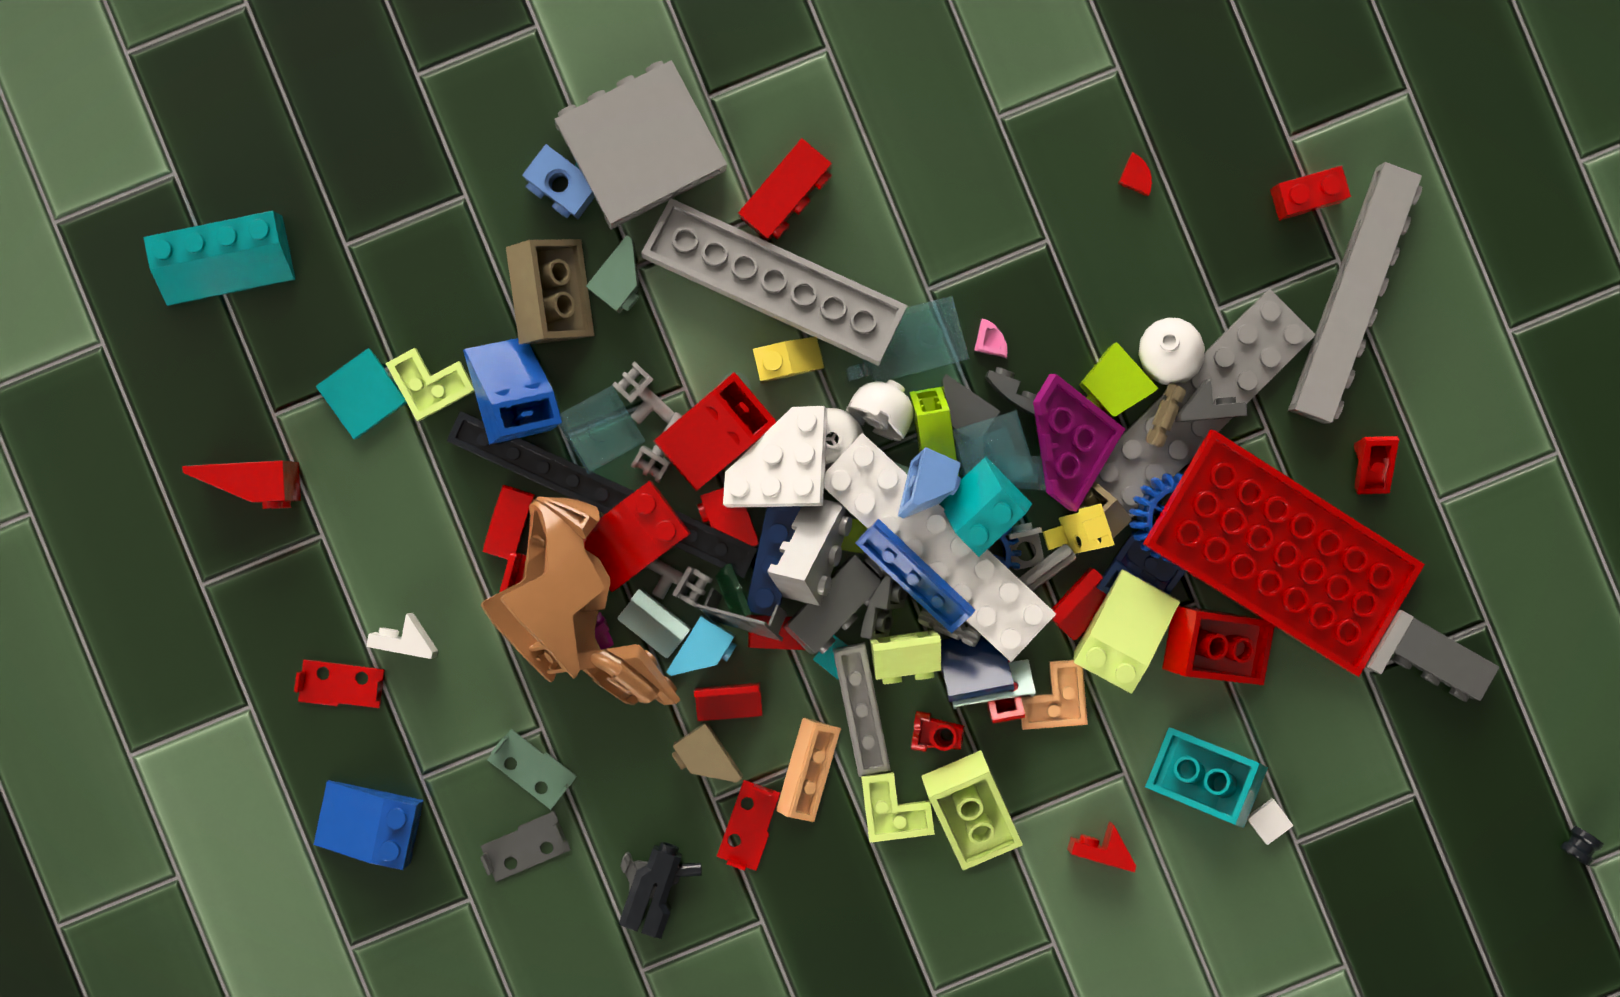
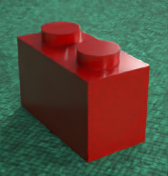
M1342 165L1285 181L1270 189L1279 221L1339 204L1351 197Z

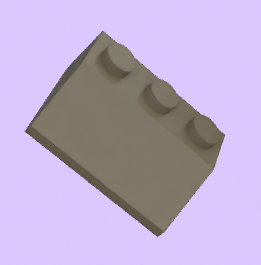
M581 239L527 240L506 247L519 345L550 343L595 336L589 292L586 287L587 278Z

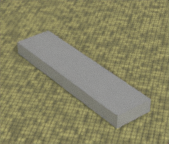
M865 642L833 648L858 776L891 771Z

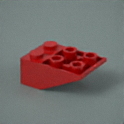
M734 372L653 442L697 491L756 442L777 421Z

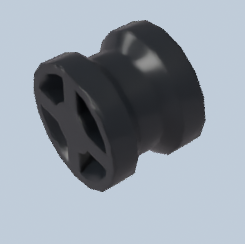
M1574 826L1571 830V838L1569 841L1563 842L1560 848L1575 859L1590 866L1593 862L1592 855L1595 851L1601 850L1604 844L1588 832Z

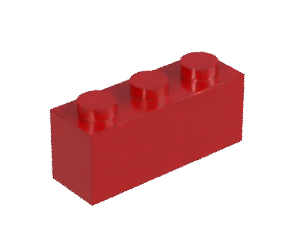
M801 138L738 212L739 218L767 242L773 237L778 240L789 228L790 224L786 221L792 214L796 212L800 215L811 202L808 196L815 187L821 190L831 179L832 174L829 171L832 169V163Z

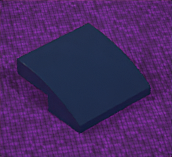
M1132 531L1096 586L1099 590L1108 594L1120 571L1123 569L1170 595L1186 571L1172 562L1163 561L1162 556L1158 559L1151 557V550H1142L1140 548L1142 541L1135 540L1133 535L1136 532Z

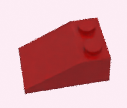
M281 460L182 466L184 474L249 502L262 503V509L291 508V501H301L299 462Z
M648 481L602 516L596 526L583 540L584 549L598 557L610 577L609 590L614 592L691 533L653 481Z
M1178 605L1170 622L1162 669L1185 677L1264 685L1275 626L1260 618Z

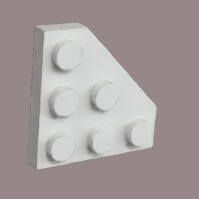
M792 407L725 472L723 505L727 508L823 506L828 412L826 407Z

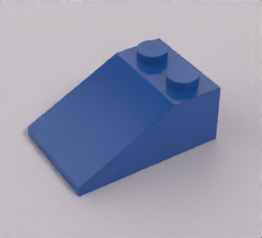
M328 780L314 845L371 864L404 870L411 863L424 800Z

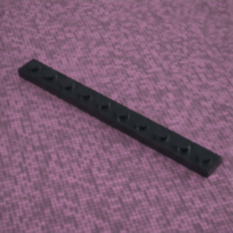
M460 411L447 439L448 442L571 499L596 506L598 511L604 514L635 492L520 438L489 445L483 421ZM674 510L691 533L675 545V547L742 578L745 577L758 548Z

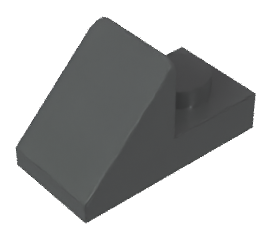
M1207 379L1202 382L1178 411L1175 422L1247 416L1246 402L1236 403V397L1217 398L1216 405H1213L1211 379Z

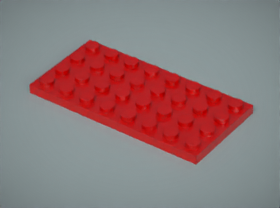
M1209 430L1143 542L1144 546L1357 677L1362 673L1425 565L1215 430Z

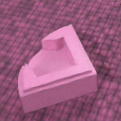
M981 319L974 351L1007 358V343L1003 334L994 323Z

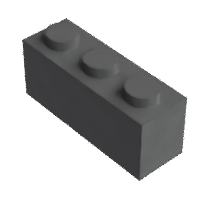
M856 555L851 556L831 576L830 591L827 596H823L820 606L805 603L783 628L810 655L816 654L818 651L823 654L836 641L832 636L840 627L846 630L858 618L855 612L862 604L868 607L881 580Z
M1413 618L1393 655L1395 656L1392 661L1408 670L1414 666L1423 671L1420 677L1436 686H1439L1440 682L1451 687L1449 693L1464 702H1467L1469 698L1481 701L1500 668Z

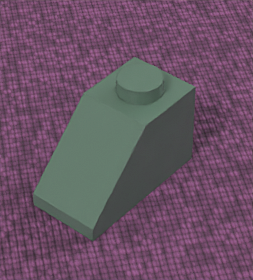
M626 235L586 285L592 293L619 314L623 309L629 311L639 299V295L636 294L640 287L635 243L628 235Z

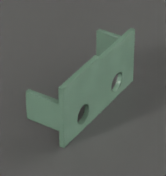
M513 729L500 740L487 759L550 810L577 777L547 752L543 754ZM509 757L517 761V766L513 770L507 769L504 764L505 760ZM540 781L545 782L548 786L547 792L544 794L537 793L535 790L536 783Z

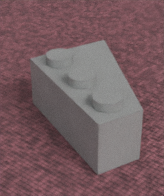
M823 499V506L801 507L792 524V529L795 530L790 542L783 541L779 548L780 552L784 553L778 565L771 564L767 571L784 598L820 606L823 596L828 595L831 588L830 576L833 567L837 566L840 562L842 555L841 545L844 536L849 535L852 527V518L841 503Z

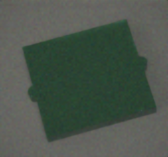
M731 563L727 564L715 576L723 593L724 600L730 613L749 617L752 613L742 592V587L738 582Z

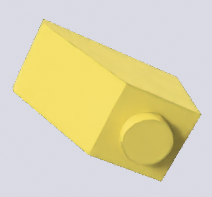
M816 337L784 341L753 349L761 383L824 369Z

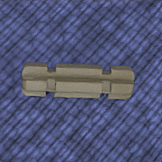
M1169 384L1164 393L1166 399L1161 400L1152 422L1154 428L1149 429L1146 436V442L1161 448L1164 446L1168 437L1165 435L1166 431L1171 430L1180 408L1177 406L1178 402L1182 403L1186 394V390L1176 384Z

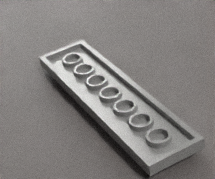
M672 198L669 199L641 252L643 259L878 366L908 306Z
M1268 289L1204 352V363L1198 374L1187 382L1173 383L1186 390L1182 403L1178 402L1179 410L1202 382L1207 379H1211L1213 405H1216L1217 398L1236 397V403L1246 402L1247 404L1316 334L1271 289ZM1163 393L1122 434L1095 482L1115 497L1129 516L1133 518L1135 515L1130 514L1129 510L1133 508L1138 509L1139 506L1138 503L1134 502L1133 498L1135 496L1144 497L1140 487L1146 485L1152 488L1151 479L1155 477L1162 481V475L1165 473L1171 474L1174 477L1195 456L1209 430L1219 432L1232 418L1175 422L1174 420L1171 430L1166 431L1165 435L1168 437L1162 448L1153 446L1146 442V436L1149 429L1154 428L1152 422L1161 400L1166 399Z

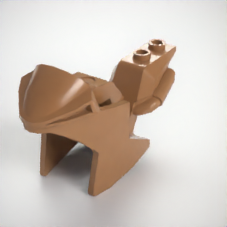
M537 497L529 505L528 548L522 581L483 600L481 603V607L493 625L549 682L554 681L556 673L567 672L574 679L579 671L583 670L592 678L593 682L625 704L635 705L638 701L640 703H650L654 699L663 705L677 704L680 698L675 693L677 691L676 686L668 677L661 674L656 667L658 665L657 660L649 651L636 644L601 650L595 639L598 610L605 609L610 587V577L599 558L584 549L583 539L588 536L600 520L598 508L570 498Z

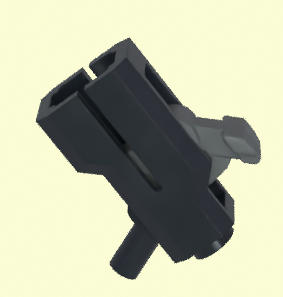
M660 842V845H654L648 862L633 861L630 852H626L620 867L630 883V892L619 925L638 932L649 898H652L653 900L641 933L662 939L672 909L667 900L671 886L677 884L680 877L702 876L701 863L679 864L682 854L678 852L679 847L667 842Z

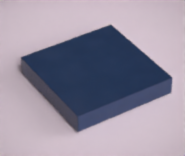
M981 635L975 647L963 643L962 639L949 638L941 640V668L949 702L1014 690V682L1008 659L985 637Z

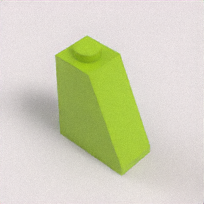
M942 387L909 392L914 408L913 417L919 453L927 447L957 461L950 409Z

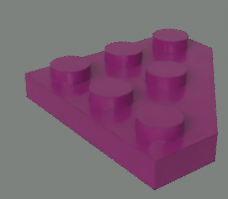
M1049 374L1033 401L1046 493L1069 511L1077 512L1124 433L1125 428L1060 376Z

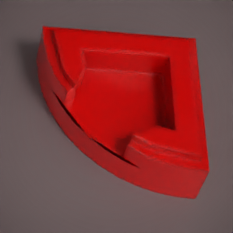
M1132 152L1118 184L1148 197L1152 187V177L1146 162Z

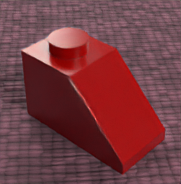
M724 487L700 496L702 503L697 504L703 523L709 521L711 527L753 547L759 545V539L748 508H727L723 505Z

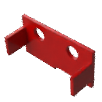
M304 659L302 671L296 673L294 692H299L298 702L338 706L340 703L380 708L385 669ZM321 667L329 670V677L325 680L320 679L317 675V671ZM359 672H365L368 675L367 683L359 684L356 681V675Z
M743 780L717 857L727 860V865L744 871L746 867L757 870L769 837L767 830L780 792ZM746 797L751 798L754 802V806L749 810H745L741 806L742 799ZM732 834H737L741 839L740 844L736 847L728 843V838Z

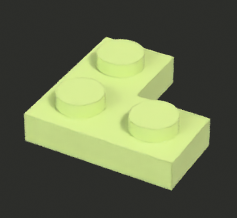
M413 348L386 363L416 421H421L475 392L473 384L460 361L431 376L418 350Z
M894 772L861 776L870 843L935 835L930 800L898 804Z

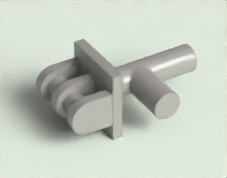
M634 361L631 364L633 368L628 373L624 372L622 374L623 378L618 384L614 382L612 385L630 403L637 396L643 400L641 405L630 415L638 424H641L652 411L657 413L668 424L674 412L647 387L653 381V378ZM642 374L644 378L637 383L635 379ZM632 384L634 388L627 393L625 390Z
M675 412L665 430L668 429L673 423H675L680 417H682V415ZM657 445L652 450L647 446H641L631 467L642 469L643 475L647 476L650 474L656 478L655 482L659 484L672 463L664 458L665 454ZM644 454L651 457L649 462L642 459ZM656 461L663 464L661 470L654 466Z
M659 559L647 566V568L661 575L652 594L664 599L672 583H675L677 587L672 595L694 607L699 604L697 600L700 595L704 596L706 593L704 590L706 584L711 583L713 580L698 569L688 566L683 574ZM698 576L699 579L697 580L696 584H693L696 577ZM690 589H692V591H691V593L689 594V596H686L687 593H688V591H689Z

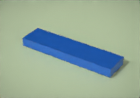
M877 519L855 542L857 546L951 634L975 612V609L880 519Z

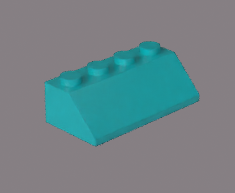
M273 210L143 237L150 271L168 306L296 280L283 216Z

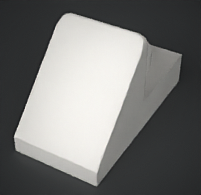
M413 613L406 614L402 637L398 636V630L379 628V633L373 632L368 635L366 647L428 659L435 658L438 654L434 643Z

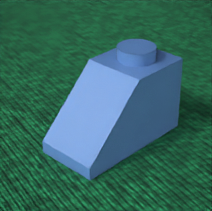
M925 447L911 460L898 517L904 519L940 504L950 494L954 495L961 481V478L958 476L960 462Z

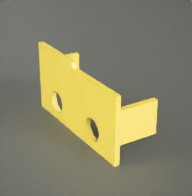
M1102 504L1081 508L1078 513L1059 517L1061 526L1042 532L1048 550L1067 544L1077 554L1115 545ZM1077 536H1078V537L1080 538V540H1081V547H1080V546L1078 545V543H1077V540H1076V537H1077Z

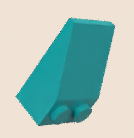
M1169 727L1145 788L1244 828L1268 767Z

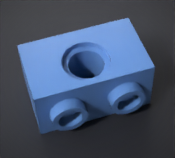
M545 144L522 175L529 182L526 188L540 199L544 195L548 196L554 201L551 207L565 218H568L571 214L579 219L595 198L581 170L547 144ZM558 177L568 179V187L563 192H554L552 190V183Z

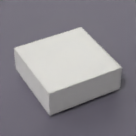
M1273 798L1249 814L1247 819L1266 845H1269L1293 827L1291 821Z

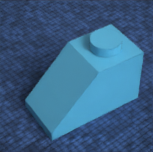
M701 615L666 673L673 676L715 666L719 663L720 659L727 662L737 646L731 642L735 635L704 615Z

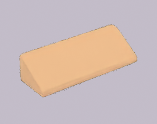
M808 718L802 719L778 801L777 812L786 817L815 822L841 728Z

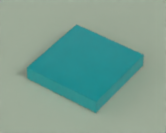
M370 348L316 386L353 439H358L407 403L399 387Z

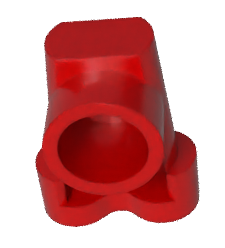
M916 711L911 750L924 752L927 751V748H937L941 751L950 749L961 750L965 726L932 718V713ZM947 728L953 733L951 740L943 738V729Z

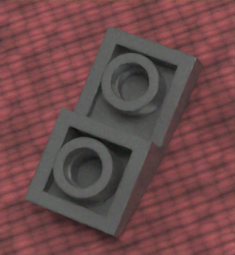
M999 367L996 368L995 372L989 370L986 373V381L1002 398L1019 410L1035 417L1033 401L1037 395L1027 391H1023L1022 395L1016 394L1021 381L1013 379L1015 373Z
M885 576L875 590L865 613L860 637L868 639L889 637V632L893 625L892 610L904 608L908 592L891 576Z

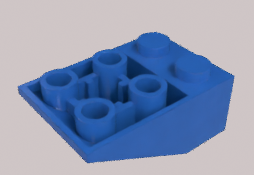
M516 338L463 350L489 445L548 432L562 423L554 391L530 344L519 345V339Z

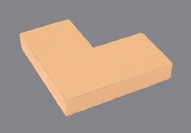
M1074 659L1049 661L1051 694L1034 695L1033 697L1031 695L1021 696L1025 711V718H1021V729L1088 725L1083 667L1075 664Z

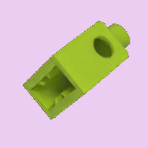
M1117 342L1105 351L1080 383V387L1088 395L1086 398L1111 418L1119 415L1158 389Z

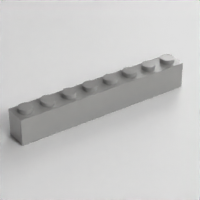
M1387 162L1376 167L1288 411L1323 424L1332 423L1333 419L1339 418L1344 406V401L1341 400L1345 388L1348 389L1351 386L1355 376V370H1352L1356 357H1361L1366 346V339H1363L1366 328L1373 325L1377 316L1378 309L1374 308L1378 296L1382 297L1388 286L1389 278L1385 277L1389 265L1393 266L1399 256L1400 248L1396 247L1400 235H1405L1411 222V217L1408 216L1412 204L1415 205L1421 195L1422 186L1419 183L1422 175Z

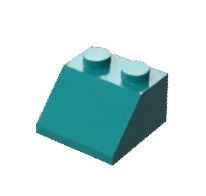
M985 456L961 479L955 494H950L940 505L945 509L944 513L954 532L980 557L1027 513L1032 503Z

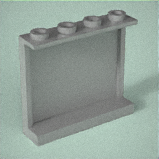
M672 60L663 63V61L655 62L645 69V74L634 78L633 75L627 76L617 82V88L607 93L604 90L597 91L587 98V103L579 107L575 105L567 106L559 111V117L555 118V127L561 132L602 209L604 219L610 230L726 171L727 163Z

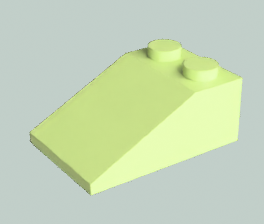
M1122 569L1074 650V663L1132 694L1147 670L1180 600Z
M935 630L870 639L875 679H882L883 684L902 682V676L915 675V680L934 678V672L941 671V639Z
M981 750L921 776L928 798L962 870L971 868L1023 845Z

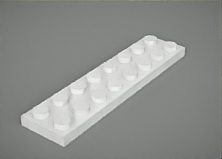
M861 433L824 473V488L867 528L877 519H880L975 609V612L966 621L1012 662L1056 613L988 549L978 557L954 532L944 513L945 509L939 504L904 519L898 517L907 474L868 437Z

